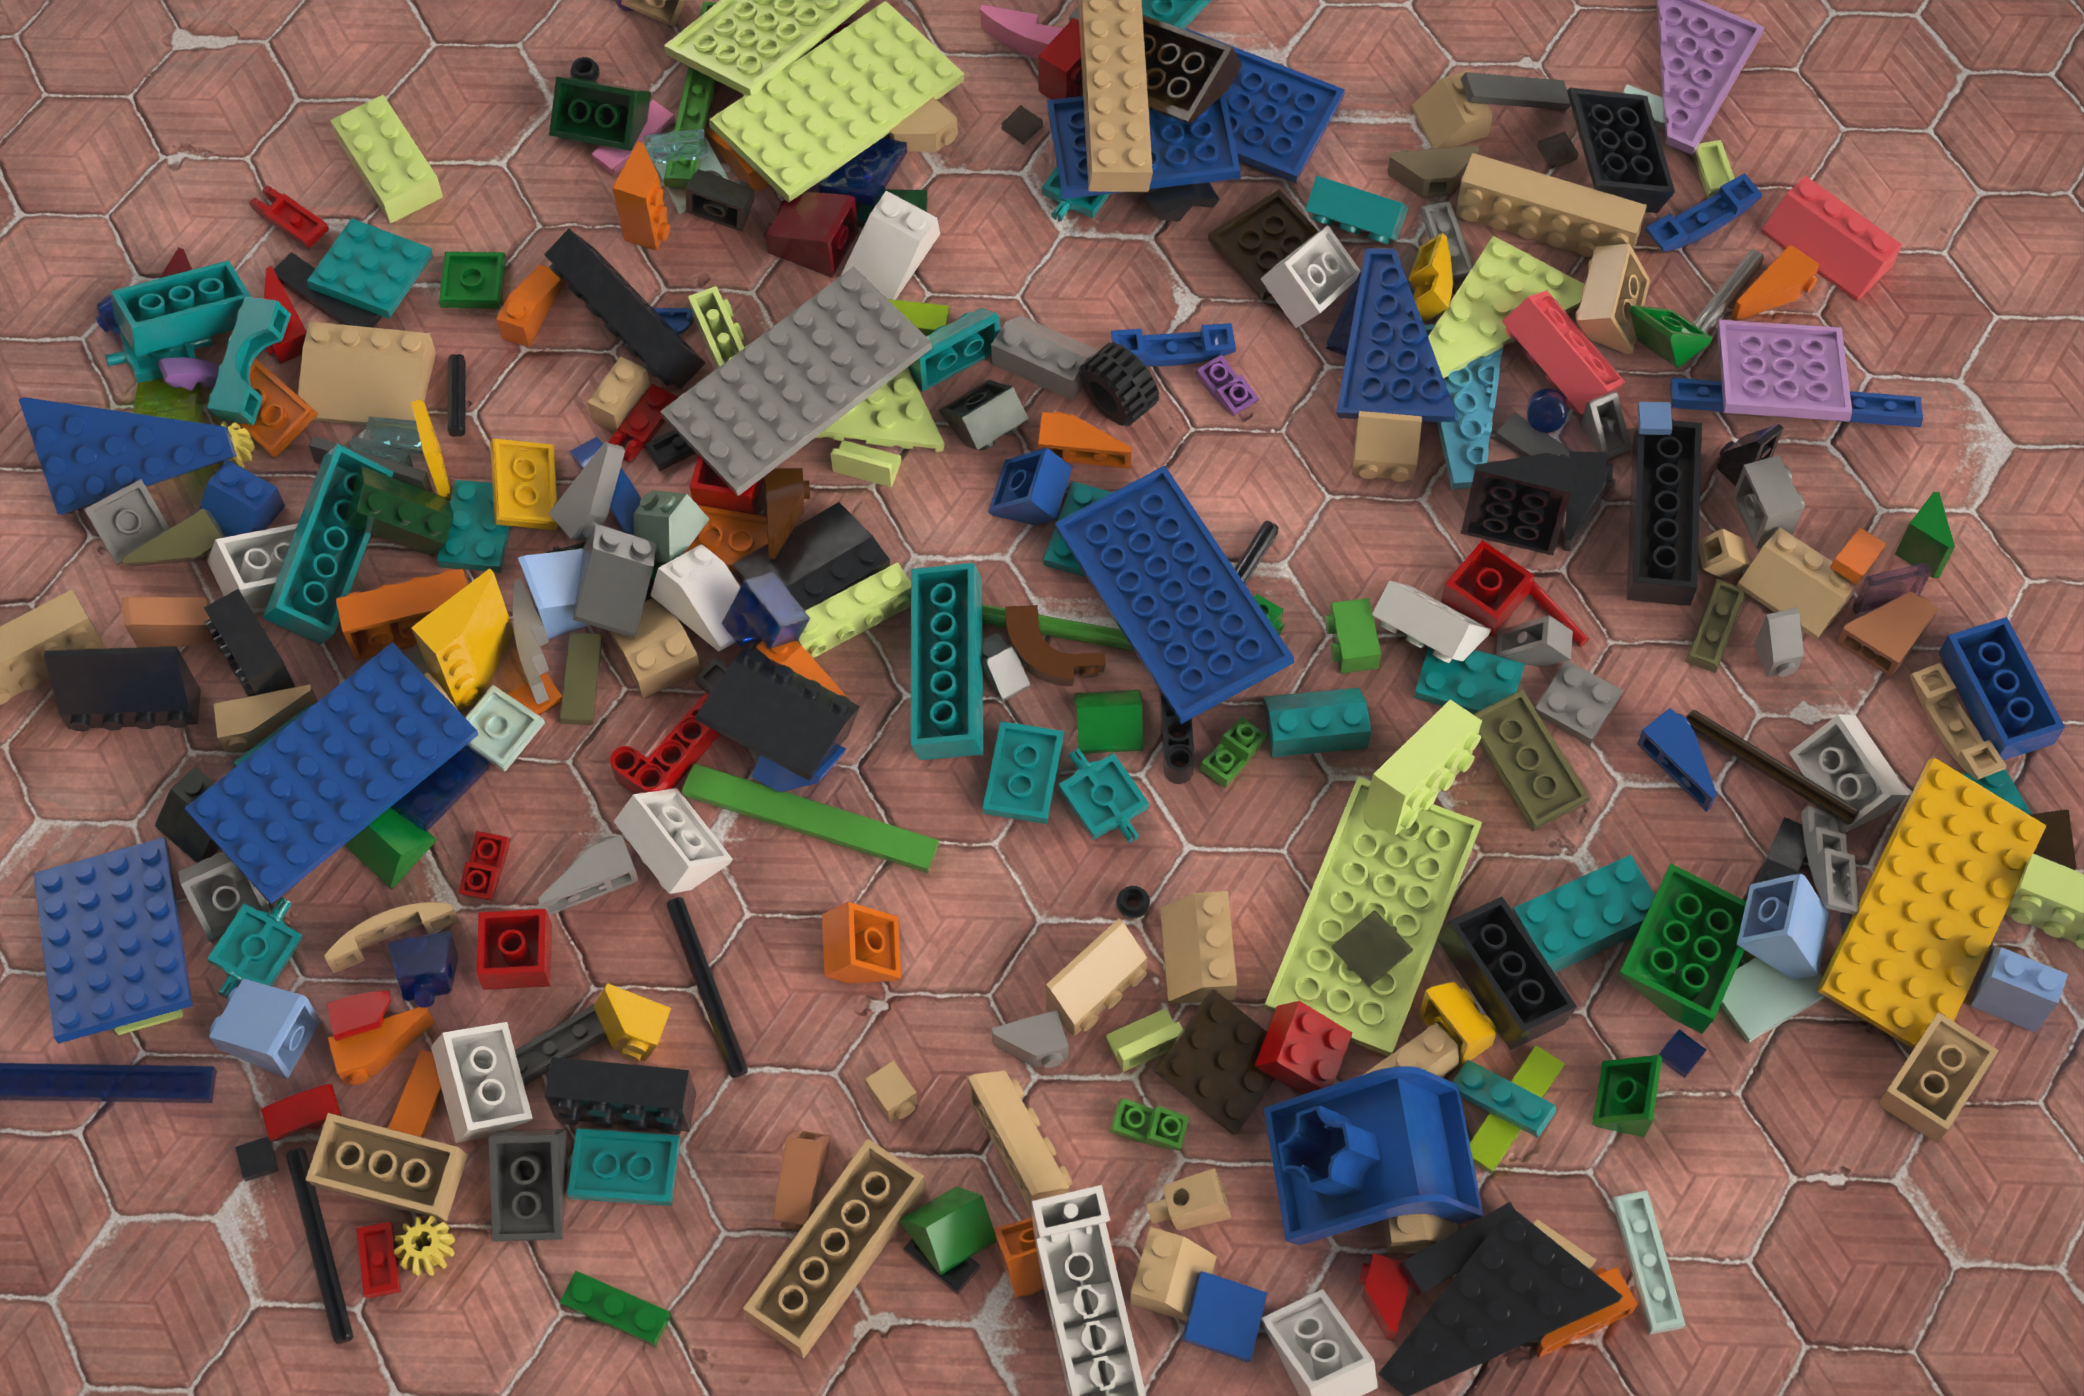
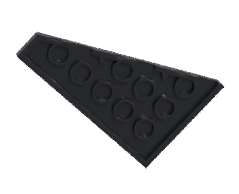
M1511 1206L1378 1374L1401 1394L1411 1396L1618 1303L1623 1296Z

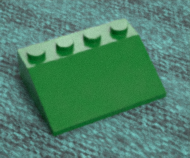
M1670 863L1618 975L1671 1019L1703 1034L1714 1020L1745 951L1737 945L1746 901Z

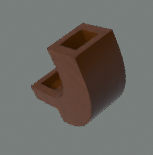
M1038 605L1005 606V629L1009 646L1015 648L1022 666L1032 675L1051 684L1073 686L1074 674L1079 673V676L1082 678H1093L1099 676V673L1104 672L1106 666L1105 652L1067 654L1053 649L1046 643L1039 629Z

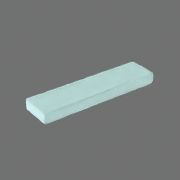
M1648 1190L1613 1197V1206L1649 1335L1684 1328L1686 1324Z

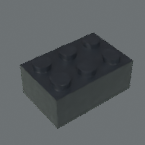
M239 589L204 607L209 617L204 623L219 650L227 659L233 673L241 682L248 697L296 687L282 658Z

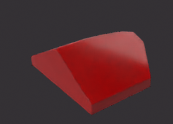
M390 989L358 994L327 1003L335 1041L380 1028L383 1025L382 1017L391 1002Z

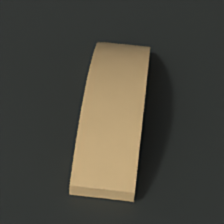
M1941 663L1911 673L1910 677L1928 720L1956 762L1975 780L2006 769L2007 765L1990 740L1983 741L1954 696L1956 686Z
M426 902L393 908L355 926L343 935L324 956L332 972L336 973L365 961L361 951L365 947L422 924L428 935L459 923V919L452 904Z

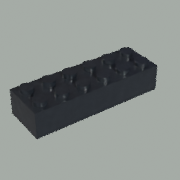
M570 228L544 254L552 262L549 268L560 279H564L569 284L567 287L578 298H582L587 303L586 307L596 317H601L606 322L604 326L614 336L620 337L625 342L623 346L632 355L638 356L643 361V367L654 377L657 376L667 386L673 383L681 389L704 366L706 362L597 249Z
M1672 420L1671 435L1639 434L1637 422L1633 436L1627 600L1691 606L1697 590L1702 423Z

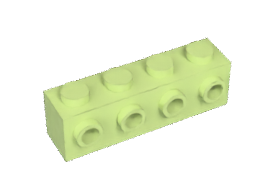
M717 286L690 295L688 299L695 323L717 369L745 347L741 341L744 339L740 325L738 322L733 323L731 319L734 315L728 299H722Z
M897 562L787 620L788 634L802 645L812 658H815L911 607V581Z

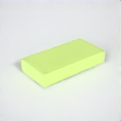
M1721 140L1699 143L1692 156L1706 196L1711 198L1719 193L1720 186L1735 178Z

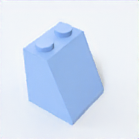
M583 549L525 555L518 558L528 590L544 625L548 639L589 625L573 620Z
M1801 873L1750 884L1737 945L1792 980L1816 976L1821 965L1831 914L1825 908L1807 878Z
M1992 946L1970 1006L2036 1032L2057 1006L2068 974L2002 947Z
M243 978L239 987H235L231 991L223 1014L213 1021L209 1038L217 1049L288 1080L321 1020L307 997Z

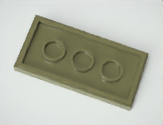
M1523 689L1473 714L1482 720L1478 733L1481 736L1479 744L1532 832L1589 802L1588 794Z

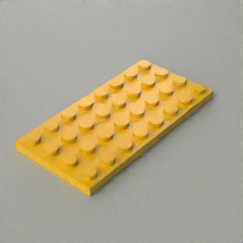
M1935 757L1929 759L1858 903L1859 911L1852 916L1816 991L1912 1049L1915 1048L1938 1012L1954 1022L2014 896L2026 862L2034 853L2046 825Z

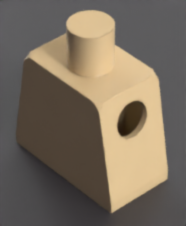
M1215 1168L1165 1184L1163 1186L1165 1199L1147 1204L1152 1224L1171 1219L1177 1230L1232 1219L1224 1186Z

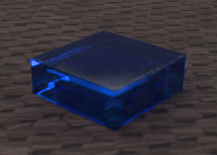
M1679 1029L1659 1055L1662 1057V1062L1686 1078L1707 1050Z

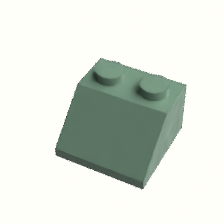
M651 490L641 499L640 506L633 513L634 536L656 542L654 564L664 565L683 555L710 519L688 494Z

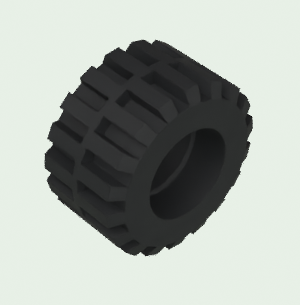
M1115 342L1106 344L1079 368L1080 381L1092 403L1102 414L1118 425L1129 427L1159 401L1158 388L1147 367L1134 353Z

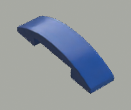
M1744 173L1720 186L1718 194L1675 217L1671 213L1646 226L1645 231L1662 252L1678 249L1694 243L1727 225L1760 200L1762 193Z
M1231 323L1201 325L1200 332L1142 335V329L1111 330L1112 342L1130 350L1145 366L1194 364L1213 360L1221 354L1222 356H1227L1236 351Z
M598 437L570 451L571 456L581 471L603 445ZM620 468L610 511L614 515L621 531L634 536L633 513L640 506L641 497L623 469Z

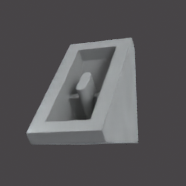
M1613 391L1587 402L1581 427L1597 452H1606L1607 459L1631 450L1632 446L1618 393Z

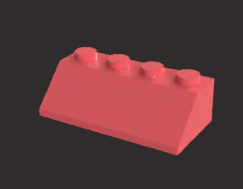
M1806 175L1785 195L1761 231V233L1782 248L1786 249L1791 244L1820 264L1817 273L1856 301L1894 265L1902 246L1896 239Z
M1547 290L1527 297L1502 320L1507 327L1505 330L1509 337L1515 342L1521 343L1527 350L1525 352L1527 358L1544 370L1546 380L1551 386L1561 390L1566 396L1565 401L1573 411L1579 412L1581 415L1584 414L1587 402L1617 391L1626 383Z

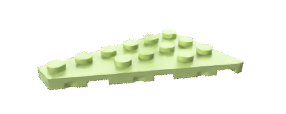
M1492 236L1451 300L1449 308L1444 311L1428 336L1443 378L1448 377L1453 371L1465 368L1469 362L1481 356L1484 358L1503 348L1505 344L1515 342L1505 330L1507 327L1502 320L1527 297L1547 290L1565 312L1569 314L1575 307L1581 305L1582 287L1584 284L1503 240Z
M908 367L816 436V438L829 437L844 441V437L866 440V444L889 447L900 446L905 449H913V446L934 448L937 453L943 451L945 445Z

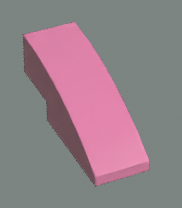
M982 5L980 9L981 28L1005 46L1037 60L1038 55L1063 29L1038 24V14Z

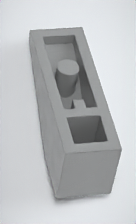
M604 442L548 513L571 539L587 541L595 525H602L607 519L625 449L622 446Z
M622 835L604 837L595 845L590 846L538 898L541 908L546 909L548 916L639 881Z

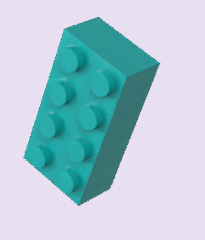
M229 260L111 291L114 319L135 356L234 330L237 314L242 307L245 296L251 297Z
M1628 855L1513 907L1512 911L1553 972L1556 973L1636 936L1655 894L1633 857Z

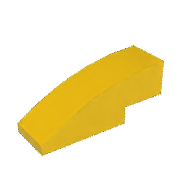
M1444 233L1419 246L1408 278L1415 286L1413 297L1420 316L1425 322L1447 310L1452 297V263L1447 237Z

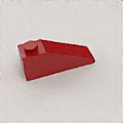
M270 266L266 268L264 299L278 301L291 314L282 342L266 347L269 356L275 353L279 363L282 364L302 355L307 331L273 267Z

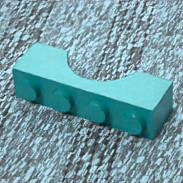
M247 296L244 298L242 307L237 314V322L233 334L228 340V348L223 363L219 366L218 378L213 391L210 393L207 407L222 421L247 425L255 424L263 397L251 385V365L263 349L272 344L282 342L291 316L278 301Z

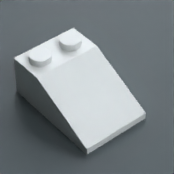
M886 191L870 213L841 275L854 266L887 299L896 300L939 237L940 230L937 218Z
M1327 225L1275 265L1261 280L1268 292L1272 294L1282 308L1286 317L1297 328L1328 307L1361 276V271Z
M298 523L215 539L207 562L223 595L226 596L239 589L250 608L268 603Z
M701 544L658 568L650 596L718 652L762 626V620L726 564L704 545Z
M1323 1289L1261 1318V1323L1300 1396H1362L1378 1388L1374 1359Z

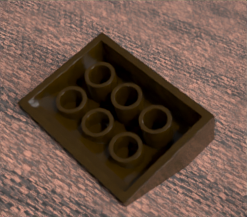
M1142 14L1148 108L1191 124L1229 89L1241 69L1242 63L1231 46Z

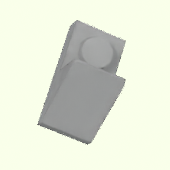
M998 632L984 639L983 673L1002 702L1030 688V683L1013 646L1008 648Z

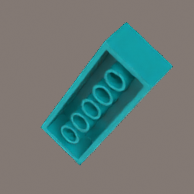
M339 444L325 454L262 617L320 645L335 634L340 620L336 598L345 597L350 593L371 536L370 533L344 524L359 468L362 466L392 477L394 471Z
M974 562L911 569V747L919 760L983 755L982 578Z

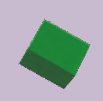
M1632 305L1630 308L1637 340L1677 369L1712 341L1713 337L1672 309Z
M1933 492L1909 523L1895 555L1930 577L1939 578L1955 545L1940 492Z
M1140 690L1075 693L1078 748L1083 754L1143 751V718Z
M396 802L348 841L346 847L385 884L393 889L437 839Z
M1660 1055L1602 1061L1592 1125L1598 1128L1645 1137L1653 1121L1662 1057Z
M957 1186L900 1218L901 1225L939 1275L996 1242V1234L983 1196Z

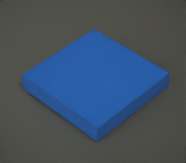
M1204 1271L1199 1272L1181 1341L1248 1363L1252 1359L1267 1292Z

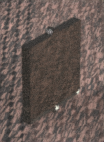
M1375 910L1331 947L1347 964V969L1349 971L1353 970L1369 987L1413 951V948L1397 933V927H1391Z

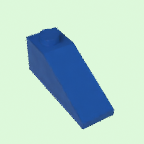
M1670 707L1642 730L1637 744L1707 812L1711 809L1717 796L1695 732L1691 728L1689 721Z

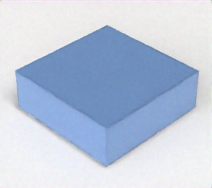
M1639 402L1637 407L1639 434L1671 435V402Z

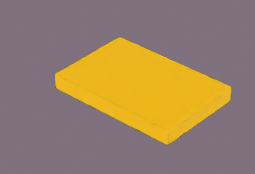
M422 399L412 401V409L423 453L438 495L451 499L452 492L441 448L425 402Z
M493 438L490 443L494 524L556 530L559 525L548 514L557 503L554 444Z

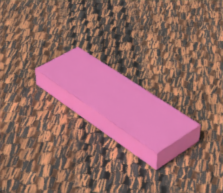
M652 100L649 105L647 123L637 141L643 143L658 137L675 122L674 114ZM636 143L631 151L601 145L592 153L593 161L612 175H615L624 167Z

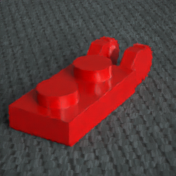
M268 185L262 191L264 196L272 202L270 206H267L257 198H253L249 202L250 207L257 214L308 250L329 231L326 222L286 194H281Z
M653 383L650 385L620 425L618 431H615L612 438L608 441L610 444L622 446L627 439L630 440L625 449L623 460L631 463L642 448H645L644 444L653 439L665 422L660 411L675 401L678 396Z

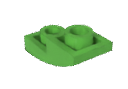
M1241 717L1223 735L1221 743L1201 762L1199 770L1226 788L1266 740L1267 734Z
M1121 1098L1117 1103L1109 1133L1141 1143L1179 1151L1182 1147L1189 1117L1160 1106L1152 1109Z

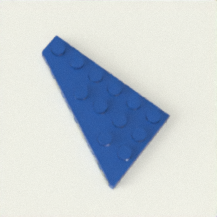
M1366 248L1336 410L1338 417L1358 419L1359 411L1422 416V421L1457 423V413L1396 249Z
M27 397L19 399L58 515H65L91 506L140 479L148 487L237 457L228 427Z

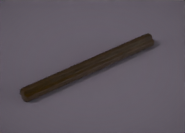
M1690 711L1686 719L1689 721L1694 732L1845 824L1850 825L1856 820L1859 814L1858 808L1698 711Z

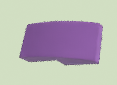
M1222 354L1198 368L1195 372V375L1209 393L1232 416H1235L1259 400L1242 374L1237 376Z
M182 357L160 359L158 362L164 381L172 387L179 388L181 386L192 391L197 382L209 389L215 387L220 364L202 359Z

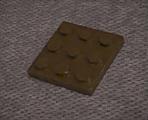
M1279 189L1208 233V241L1264 301L1272 296V294L1268 292L1261 278L1319 231Z
M1215 989L1207 994L1153 1071L1232 1135L1239 1132L1275 1080L1272 1076L1255 1067L1267 1031Z

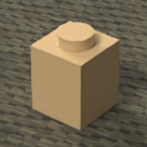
M1720 529L1699 540L1698 552L1703 570L1726 579L1750 566L1744 538L1727 530Z
M894 1061L865 1079L868 1093L889 1122L896 1118L899 1120L903 1119L915 1110V1105L918 1104L917 1093Z

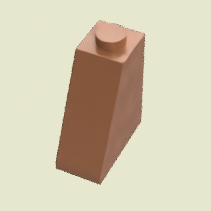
M1910 591L1847 623L1839 636L1837 644L1888 676L1893 677L1929 627L1939 608L1933 605L1926 597L1918 596Z
M207 597L122 598L125 627L137 647L177 646V648L214 641L204 623L209 619L204 607L210 604Z
M796 1130L786 1137L773 1220L782 1221V1227L801 1230L802 1225L807 1222L815 1211L831 1135Z

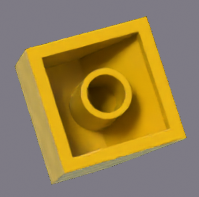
M1455 981L1430 987L1425 991L1419 1016L1428 1027L1437 1022L1454 1040L1459 1048V1066L1461 1068L1467 1060L1471 1061L1493 1046L1496 1028L1487 1015H1481L1476 1009L1471 994L1465 988L1460 989Z
M608 983L593 1006L613 1050L620 1052L622 1058L631 1062H639L640 1060L645 1062L659 1043L671 1010L670 1007Z

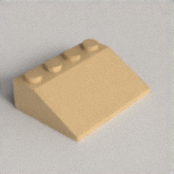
M310 321L302 350L298 396L318 413L313 419L315 421L417 431L411 402L420 399L425 402L436 356L430 333Z

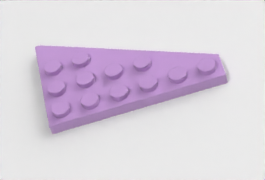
M1656 0L1665 144L1693 155L1762 36L1764 27L1701 0Z

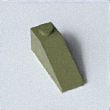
M203 508L126 555L122 560L125 564L133 567L204 560L209 558L215 539L224 538L226 535L212 513Z

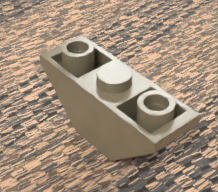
M1463 145L1455 148H1430L1418 151L1402 150L1390 153L1387 169L1388 175L1421 197L1451 195L1461 185L1472 153L1479 155V146Z

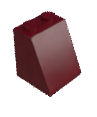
M804 192L789 203L783 200L778 208L776 219L773 223L767 225L764 232L768 253L832 278L858 234L855 197L850 195Z

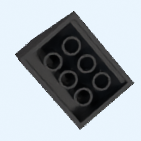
M1570 87L1567 93L1594 189L1647 205L1645 212L1658 213L1675 193V189L1648 96Z
M1543 453L1476 465L1461 534L1553 556L1579 460L1571 459L1563 454Z
M838 502L795 527L775 559H769L768 544L735 562L733 567L776 628L780 626L788 633L787 620L890 566V559L873 535Z
M177 646L52 650L44 652V659L59 715L69 729L83 732L88 731L90 728H105L108 730H120L122 727L152 729L154 726L183 728L187 725L198 724L201 689Z
M746 647L726 670L696 714L695 720L810 781L849 736L860 706L851 702L847 697L824 688L817 681L809 680L794 672L790 667L767 658L760 651Z

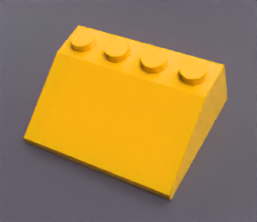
M490 568L411 627L430 675L440 684L459 712L465 707L475 704L485 692L514 636V630L497 580Z

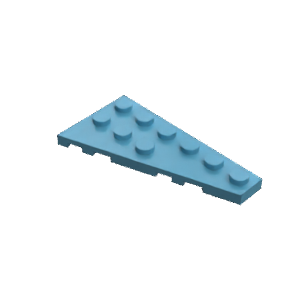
M1436 324L1424 325L1428 336ZM1503 348L1484 358L1481 356L1469 362L1465 368L1453 371L1448 377L1444 378L1458 416L1457 423L1436 422L1451 489L1471 488L1476 465L1487 463Z

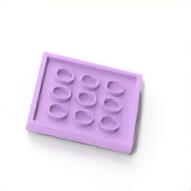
M1719 320L1717 336L1724 413L1850 421L1852 405L1842 328Z

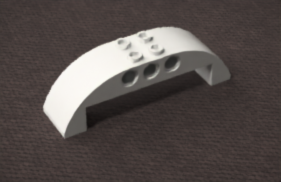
M1102 1185L1031 1201L1038 1261L1068 1395L1146 1396L1106 1227V1222L1110 1221Z

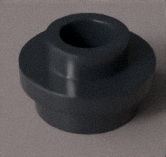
M580 57L573 62L570 74L571 77L596 81L599 78L600 70L598 64L591 58Z
M1128 886L1122 889L1117 896V908L1127 918L1135 919L1142 917L1149 909V895L1138 886ZM1129 900H1136L1139 902V905L1137 907H1130L1127 902Z

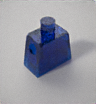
M452 931L388 942L390 956L403 1000H414L417 1006L425 1008L434 1004L435 996L449 994L452 991L458 962V952Z

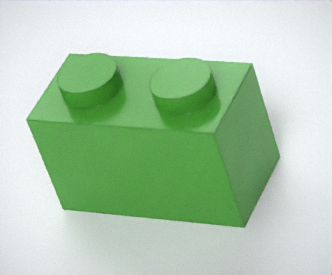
M1363 598L1331 603L1330 615H1325V626L1327 634H1333L1334 643L1331 644V655L1333 663H1339L1340 673L1379 669L1381 651L1370 599Z

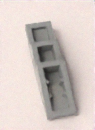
M521 579L514 581L512 604L514 636L521 665L538 705L549 700L544 684L539 676L549 671L540 646L549 643V639Z
M1807 806L1801 812L1808 863L1816 889L1825 908L1855 915L1859 911L1855 855L1847 854L1846 834L1839 833L1837 818L1824 810Z

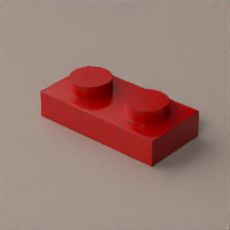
M392 1222L356 1228L365 1298L369 1299L401 1292L398 1258L394 1254L396 1241Z

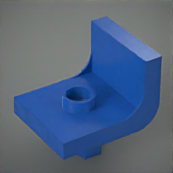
M1391 1067L1376 1070L1264 1108L1285 1240L1287 1242L1300 1246L1402 1215L1431 1214L1457 1224H1463L1484 1216L1459 1086L1451 1081L1418 1067Z

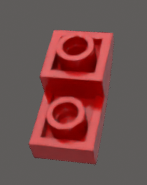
M476 831L470 860L465 862L458 894L492 901L505 864L511 838Z
M325 1084L294 1094L261 1108L269 1140L276 1142L305 1128L315 1129L323 1125L328 1113L341 1116L332 1084Z

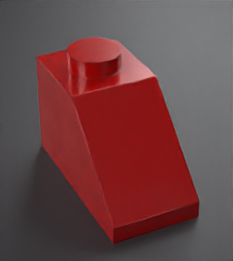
M1373 1253L1371 1264L1363 1263L1358 1283L1364 1285L1362 1298L1387 1340L1394 1341L1410 1283L1399 1267L1401 1261Z

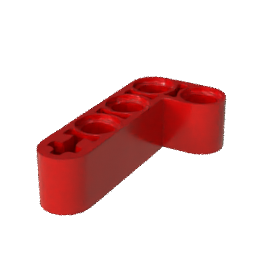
M711 692L703 695L648 758L630 746H621L615 749L610 756V764L616 781L633 794L673 789L721 734L695 720L696 714ZM692 733L700 734L695 739L686 738L688 735ZM670 757H679L676 762H666ZM625 763L633 764V766H631L628 769H620V767ZM649 781H659L658 784H656L655 786H645V784Z

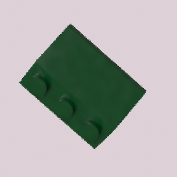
M556 76L549 135L631 151L647 123L651 91L575 77Z
M361 466L344 524L434 556L446 545L453 514L448 498Z

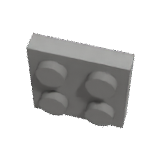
M142 479L84 509L117 565L124 562L122 560L123 557L170 529Z
M1567 660L1558 671L1535 709L1540 718L1591 745L1620 699L1623 690Z

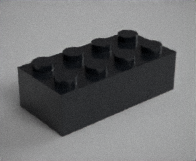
M1503 897L1448 921L1439 935L1438 943L1486 1015L1492 1020L1496 1030L1510 1051L1563 1026L1577 1008V1005Z
M552 1057L545 1098L554 1118L563 1124L576 1125L579 1121L592 1122V1125L600 1128H611L614 1124L624 1125L627 1129L633 1131H646L647 1128L660 1129L665 1134L678 1135L681 1131L690 1132L696 1091L689 1070Z

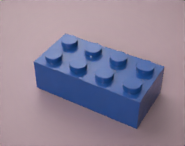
M2005 617L1947 636L1939 651V655L1983 741L1990 740L2003 760L2054 745L2065 729V726L2008 618Z

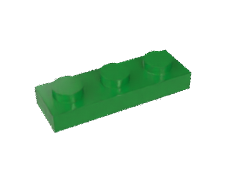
M578 1271L574 1272L560 1300L561 1306L656 1347L671 1317L670 1311Z

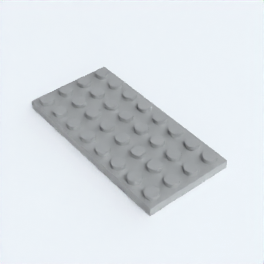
M853 266L660 412L663 419L727 486L739 496L931 350L932 344L914 324Z

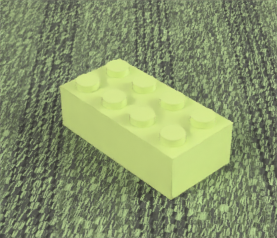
M384 95L330 120L338 143L390 224L443 198L436 174Z
M1449 700L1373 774L1362 815L1393 837L1403 828L1409 829L1415 822L1418 813L1422 809L1428 810L1434 803L1437 794L1441 790L1447 791L1453 784L1456 775L1460 771L1464 773L1470 768L1475 759V756L1472 755L1473 750L1481 739L1478 733L1482 720L1452 700Z
M2032 853L2026 862L2014 896L2005 914L2011 916L2017 923L2033 925L2042 929L2049 936L2062 937L2076 943L2079 948L2084 949V874Z

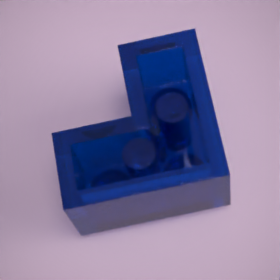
M774 572L743 582L721 624L739 646L763 640L771 649L799 640L810 617Z

